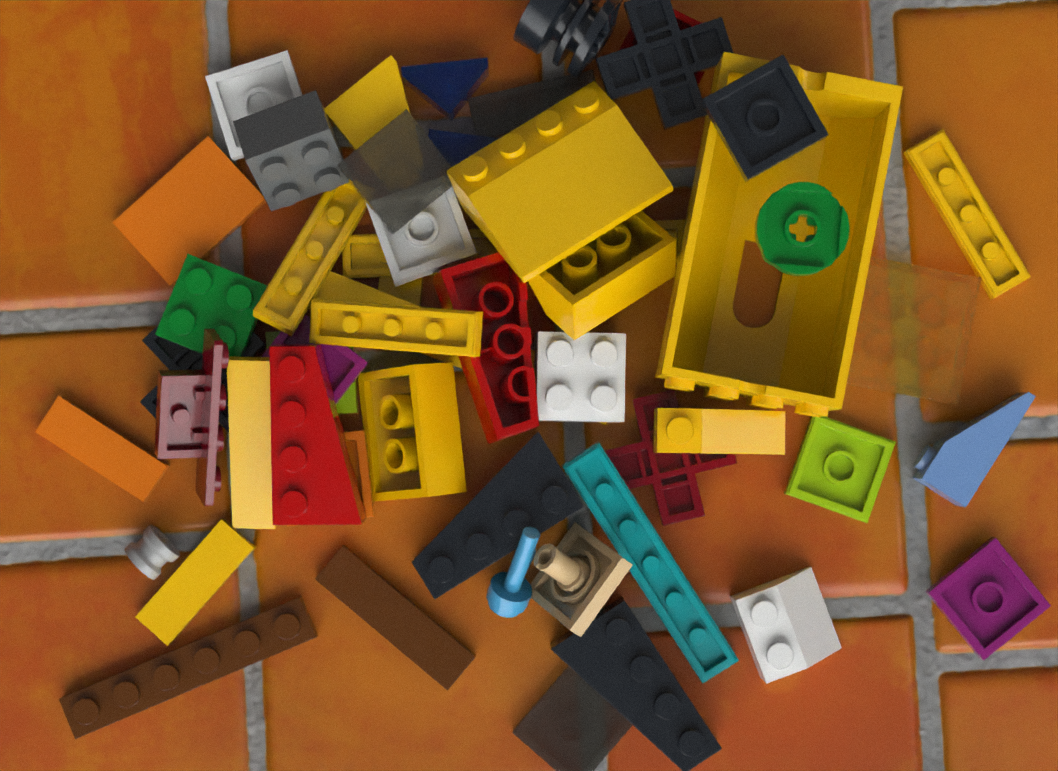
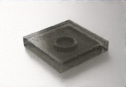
M407 109L337 164V167L391 234L396 233L452 187L446 171L451 168V165Z
M567 666L514 727L512 733L556 771H594L632 727V724L570 666Z

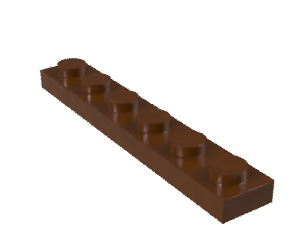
M302 596L63 696L59 701L74 738L77 739L314 639L318 635Z

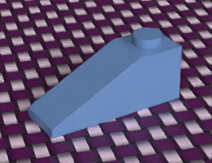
M1030 392L1016 393L936 441L933 447L926 445L914 463V467L918 470L913 479L955 506L966 507L1036 396Z

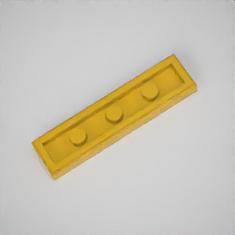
M943 129L903 152L990 300L1031 277Z
M351 178V182L323 193L254 308L253 317L290 336L294 334L311 305V299H314L367 210L366 203L374 198V189Z
M311 299L309 343L480 357L483 312Z
M230 356L227 367L232 528L276 529L277 525H272L270 357Z

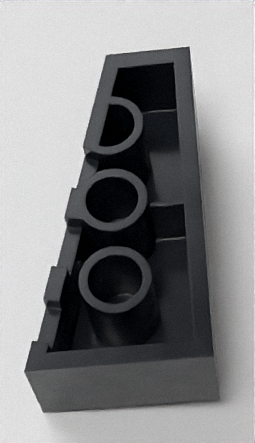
M539 432L525 444L412 561V564L434 599L514 551L525 527H534L541 534L585 507Z
M622 596L599 611L582 637L572 631H568L550 643V648L682 771L691 770L722 749Z

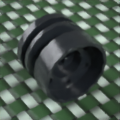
M530 0L516 27L513 40L536 54L542 52L551 40L555 41L558 45L554 52L552 63L556 66L561 65L570 51L573 52L574 56L567 72L577 78L585 67L598 57L617 24L616 19L623 0H606L602 7L598 6L600 0Z

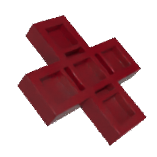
M675 390L632 399L642 442L605 450L606 454L629 489L652 484L662 526L705 516L695 474L737 464L735 454L653 453L654 409L679 408Z

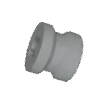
M149 525L143 531L142 539L138 542H131L124 548L132 563L152 580L161 574V567L164 564L174 562L180 556L174 544L153 525Z

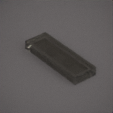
M593 69L583 71L577 78L573 75H566L468 98L477 141L482 142L502 137L593 81L596 83Z

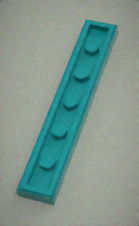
M599 441L562 464L563 469L618 554L632 564L629 571L702 684L738 662L737 655Z

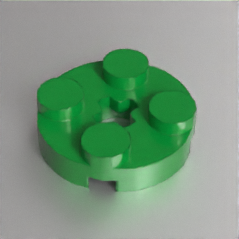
M810 182L791 183L771 194L759 209L755 221V239L764 261L769 265H773L779 271L793 276L813 275L832 265L845 250L849 239V218L843 205L840 206L838 200L825 187ZM798 217H805L806 224L814 227V234L807 235L804 242L797 241L796 234L789 231V226L796 224Z

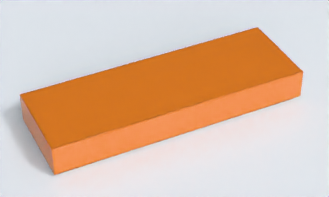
M58 395L35 431L142 502H147L170 466L63 396Z

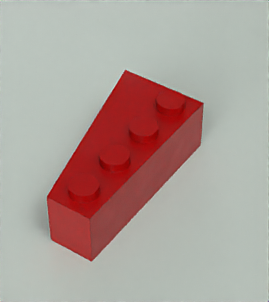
M499 252L440 270L432 280L442 309L483 312L480 357H458L487 443L490 444L538 427L539 416L534 368H532L530 346L532 344L531 327L528 325L526 302L528 300L527 282L524 283Z
M275 344L269 346L272 525H362L366 519V513L359 495L353 464H351L347 450L345 434L334 401L335 397L321 344Z

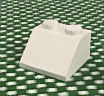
M812 567L804 568L730 596L759 676L766 684L805 670L842 648Z

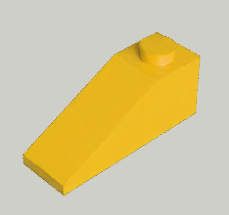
M654 409L653 453L785 455V411Z

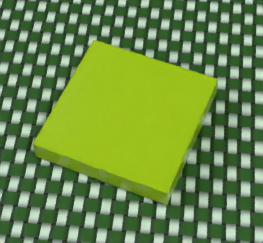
M811 416L784 494L868 523L896 441L828 417L821 416V418Z

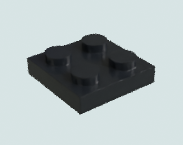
M784 54L708 95L701 101L745 182L825 139L829 135Z

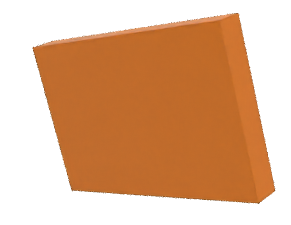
M207 136L112 223L171 287H174L187 254L202 260L206 258L266 203V200L216 143Z

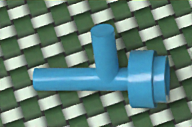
M525 527L523 529L508 572L497 573L491 578L486 598L490 609L499 616L513 618L518 616L519 613L524 612L532 596V587L524 577L536 554V545L540 537V532L534 527Z

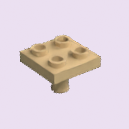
M574 522L557 547L549 543L541 546L536 552L534 566L540 571L530 584L532 587L531 598L570 631L582 637L630 570L632 564Z

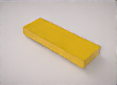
M221 519L135 617L167 646L170 645L256 546L239 531L232 528V525L225 519Z

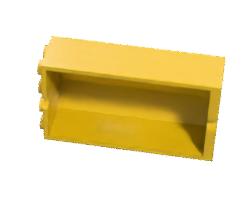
M723 52L714 71L710 94L765 65L770 60ZM790 65L829 135L825 139L745 182L707 114L655 377L664 379V387L685 392L694 391V387L704 389L703 397L729 402V400L733 401L742 396L747 397V406L771 410L783 408V405L795 406L794 413L821 418V416L828 417L829 411L842 409L903 86L831 72H810L801 69L800 66ZM810 182L825 187L838 200L840 206L843 205L849 218L850 232L845 250L832 265L816 274L793 276L782 272L772 319L760 328H749L742 325L734 315L733 301L745 241L756 243L755 221L759 209L771 194L788 184ZM798 217L797 223L789 226V231L796 234L797 241L804 242L807 235L814 234V227L806 224L805 217Z

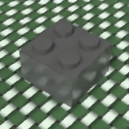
M316 90L233 121L245 161L271 212L282 207L294 205L298 201L322 192L334 190L338 186L352 181L340 144Z

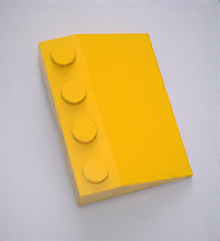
M595 81L446 170L460 206L524 283L674 190L672 183L617 104Z

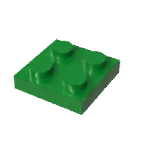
M187 254L155 335L203 354L204 329H215L223 342L227 343L229 357H243L258 321L257 318L253 317V310L268 285Z

